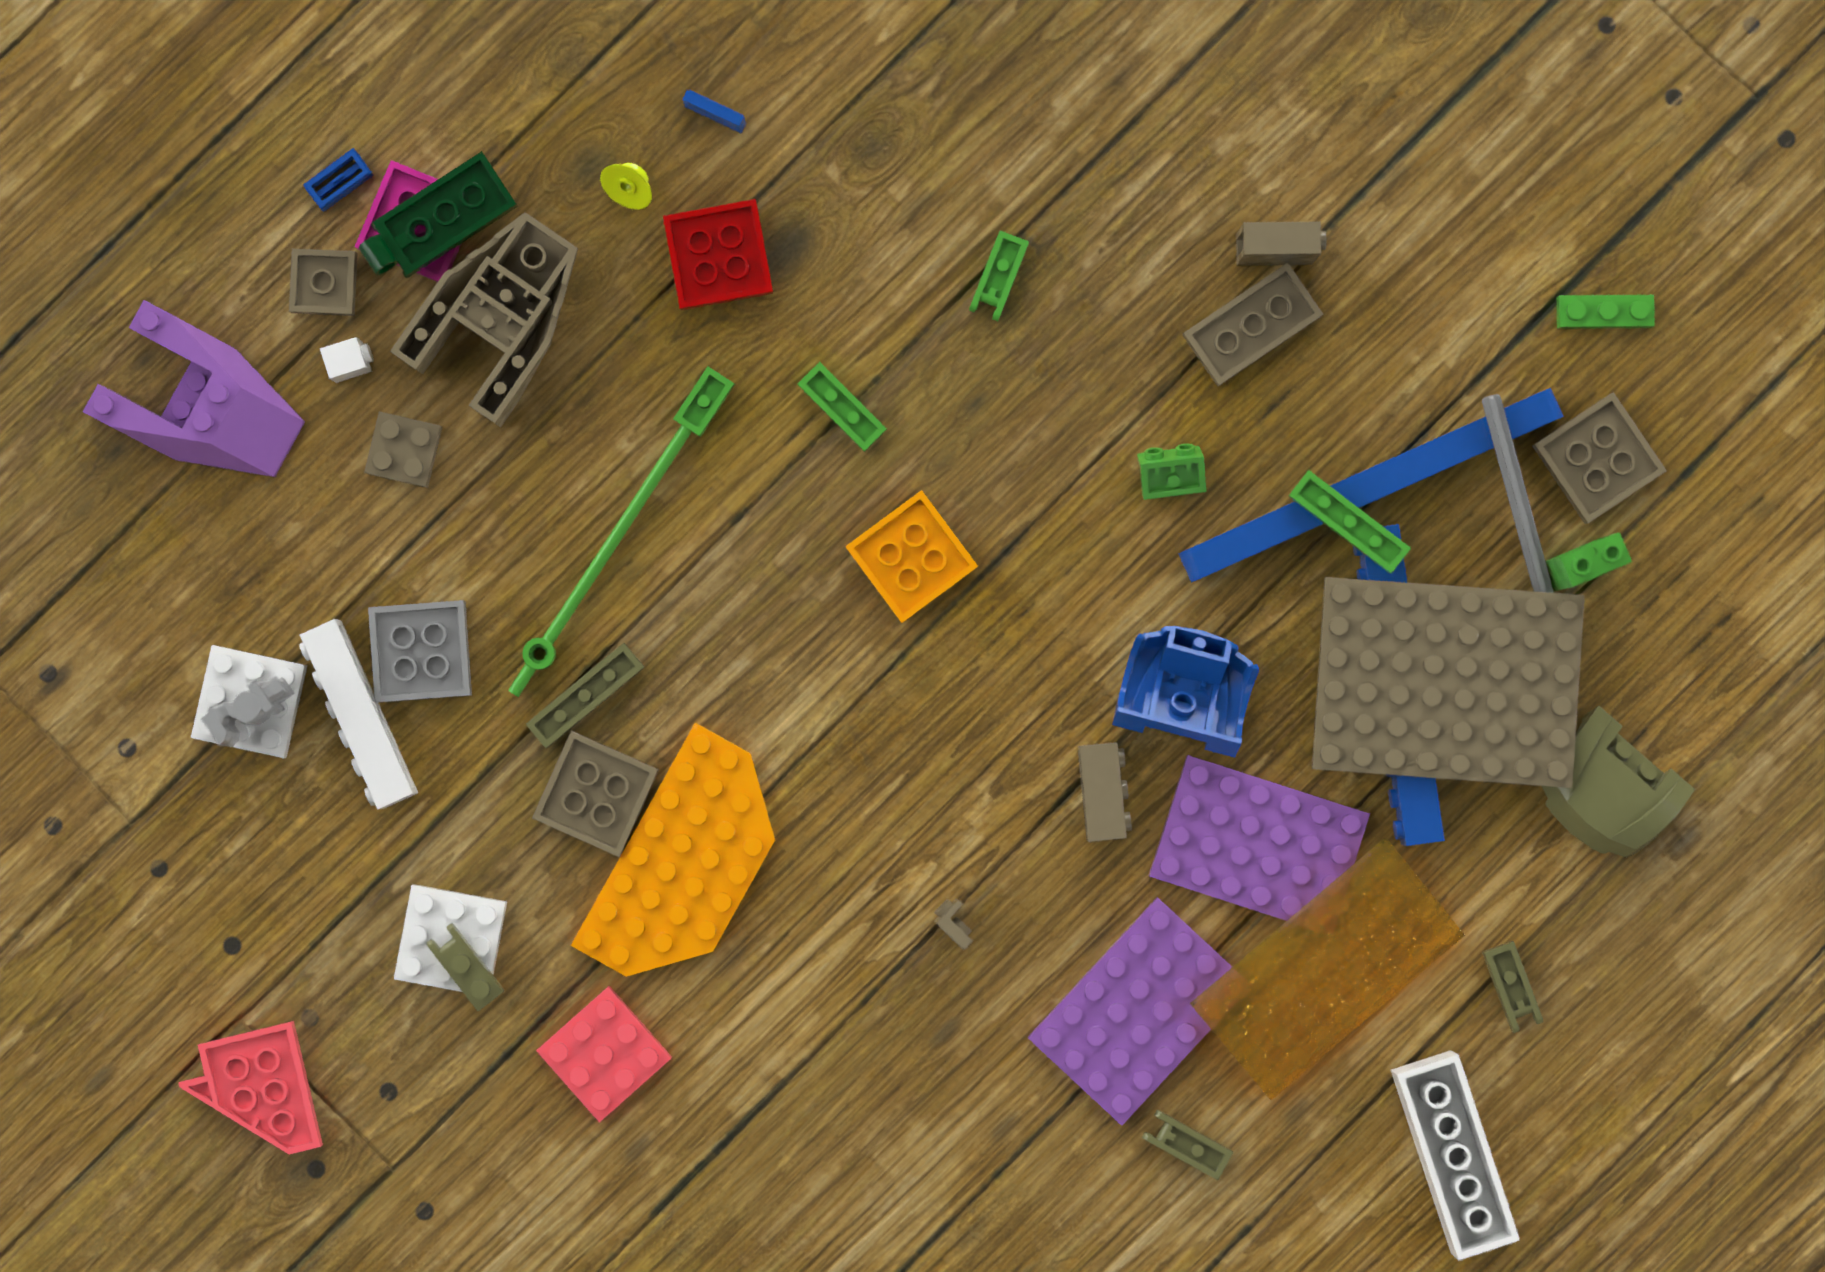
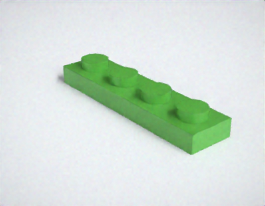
M1310 470L1306 472L1288 495V497L1389 574L1395 570L1411 549V547Z

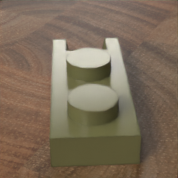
M451 923L446 927L453 936L450 941L441 948L433 939L427 941L426 944L475 1009L480 1011L505 990L457 927Z
M1514 941L1482 951L1512 1033L1520 1031L1516 1019L1532 1013L1537 1025L1543 1023V1017Z
M1157 1109L1154 1115L1158 1119L1165 1121L1157 1137L1144 1132L1142 1138L1212 1178L1219 1180L1234 1152Z

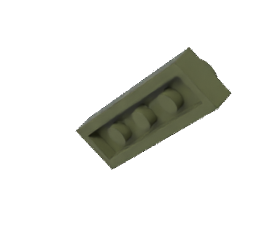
M623 643L528 721L526 725L547 749L645 667L629 647Z

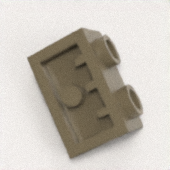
M956 898L952 902L946 899L934 912L938 916L934 922L960 948L965 950L973 942L968 936L972 930L959 918L956 917L953 921L950 919L963 903Z

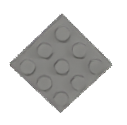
M464 600L368 607L375 703L472 696L466 603Z

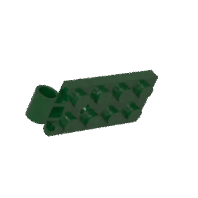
M481 151L373 221L371 225L379 234L365 240L359 246V250L377 276L391 270L398 263L403 270L404 276L409 278L517 208L518 205ZM418 226L426 228V234L423 237L415 235V229Z

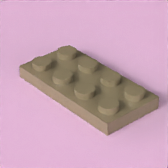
M1286 263L1184 332L1182 336L1218 387L1324 314L1289 263Z

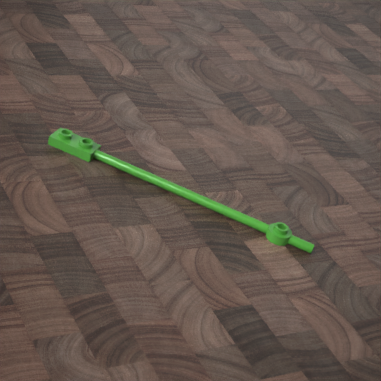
M707 366L673 418L674 421L681 425L552 624L542 638L531 639L525 644L523 648L525 665L508 689L509 692L519 697L536 670L546 669L554 663L556 658L554 642L690 434L693 432L701 438L735 386L732 381ZM538 648H543L546 652L542 660H538L535 657V651Z

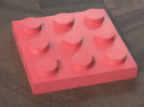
M610 986L536 1050L599 1123L672 1058Z

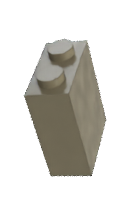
M1244 222L1236 234V266L1285 265L1286 263H1289V265H1312L1321 256V250L1326 249V231H1321V222Z

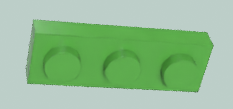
M1559 295L1556 297L1557 329L1652 328L1655 326L1654 295Z
M821 362L797 384L864 452L887 430Z

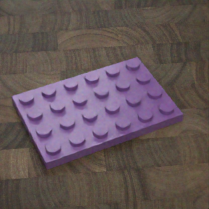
M1187 755L1149 876L1332 935L1370 814Z
M1156 897L1028 1036V1039L1122 1126L1248 990L1251 984Z

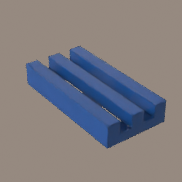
M690 89L686 91L682 99L686 108L742 134L746 125L743 114Z
M352 148L303 184V186L318 207L325 212L374 176V174L357 151ZM353 159L357 162L317 192L314 190L315 187ZM362 169L360 174L322 201L321 198Z

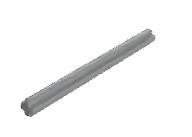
M1499 394L1489 395L1482 399V405L1532 588L1535 592L1554 593L1502 399Z

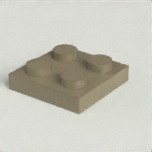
M292 249L289 312L294 314L355 316L358 253L355 251Z
M379 411L364 473L428 488L443 427Z

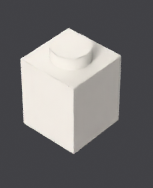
M357 337L320 348L329 379L335 383L372 372L370 362L374 360L371 349L367 343L363 344Z

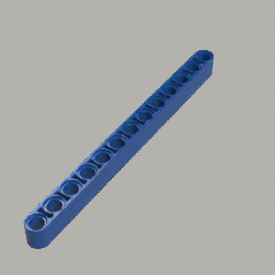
M1551 388L1504 408L1512 440L1564 417ZM1486 416L1331 485V487L1360 508L1493 449L1494 445ZM1292 502L1179 553V557L1192 583L1324 523L1298 503Z

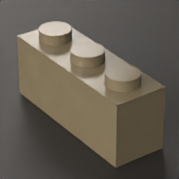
M1118 742L1077 746L1086 840L1092 842L1127 838L1126 831H1131L1132 826L1130 812H1124L1123 799H1128L1129 797L1127 780H1121L1120 768L1125 767L1124 748L1118 749Z

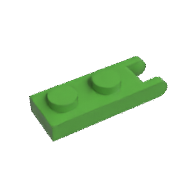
M1001 230L999 231L969 311L975 313L979 306V301L996 307L992 320L999 321L1029 241Z

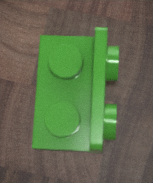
M1180 444L1176 446V449L1149 448L1144 453L1137 454V461L1140 466L1142 497L1144 500L1206 492L1204 456L1199 446Z

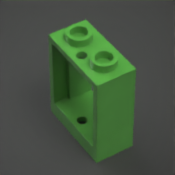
M1618 532L1601 537L1546 560V565L1554 591L1577 586L1629 564L1632 560L1622 536Z

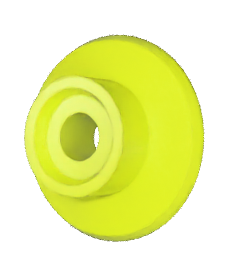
M624 163L623 165L613 164L602 170L600 175L601 185L613 201L634 210L644 209L650 204L652 191L648 183V176L641 167L633 163Z

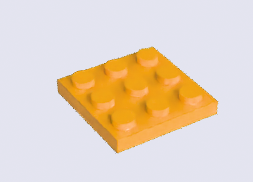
M922 490L845 546L901 623L905 622L978 568L976 562Z

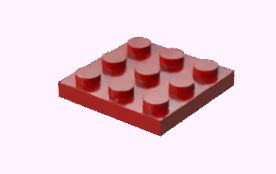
M756 199L663 216L680 310L774 294Z

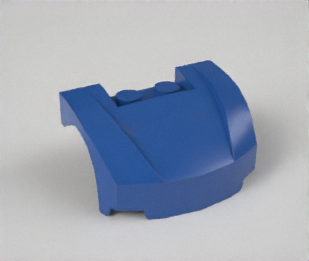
M1164 626L1161 631L1140 633L1135 638L1130 652L1112 725L1143 733L1146 726L1206 742L1204 750L1235 758L1242 743L1244 717L1254 683L1259 673V666L1257 664L1253 665L1251 660L1238 652V645L1203 630L1179 626Z

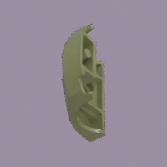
M1598 705L1584 715L1582 723L1576 732L1572 788L1542 786L1548 798L1546 806L1573 836L1602 854L1611 852L1627 858L1647 846L1669 825L1684 807L1695 789L1674 770L1669 769L1663 773L1618 734L1623 726Z

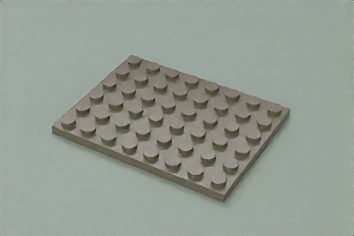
M1325 577L1312 769L1572 788L1585 595Z

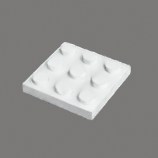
M212 645L191 738L218 744L201 720L207 714L208 708L221 705L224 702L233 703L239 693L250 691L247 686L253 681L267 682L274 676H277L279 679L284 678L295 694L281 703L285 708L278 714H272L268 720L260 725L245 724L235 720V726L241 733L239 741L233 747L287 758L307 665Z
M416 884L411 885L394 979L462 992L426 944L427 941L433 939L441 948L450 941L453 936L446 927L451 923L457 927L490 972L494 974L507 901Z

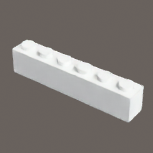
M333 619L300 634L303 642L299 644L300 650L307 661L311 660L315 668V672L312 673L313 679L320 690L324 689L328 697V701L325 702L326 708L333 719L337 718L341 726V730L338 731L339 737L346 748L350 747L353 753L352 766L359 777L363 776L367 788L364 789V792L371 806L376 805L377 809H384L417 794L418 790L379 703H375L374 692L342 621Z

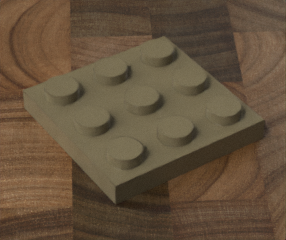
M1614 392L1532 445L1584 524L1590 523L1667 471Z
M571 731L532 819L620 857L659 769Z

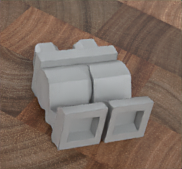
M274 676L267 682L253 681L247 686L250 691L239 693L233 703L224 702L221 705L208 708L207 714L201 720L219 746L233 747L239 741L241 733L235 726V720L245 724L260 725L268 720L272 714H278L285 709L281 703L295 694L284 678L279 679L277 676Z

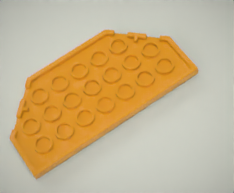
M697 723L693 725L571 944L572 947L626 977L711 953L715 950L776 840L750 752Z

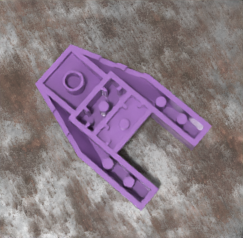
M143 300L129 328L190 360V365L162 416L99 384L96 386L83 412L174 460L276 477L305 421L265 381L260 373L247 362L238 350Z

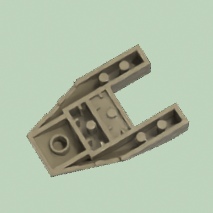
M526 212L493 236L494 238L478 250L475 249L467 255V258L453 269L447 270L442 275L390 350L396 357L421 374H424L460 322L504 352L498 364L469 404L471 408L500 428L521 399L550 347L578 252L576 246Z

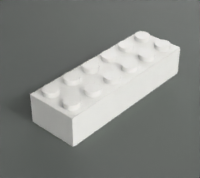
M1450 1050L1392 1069L1391 1073L1451 1254L1457 1260H1462L1520 1241L1459 1055Z

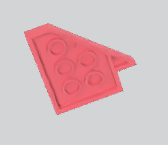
M294 1021L198 1044L204 1076L178 1082L181 1089L289 1155L323 1145Z

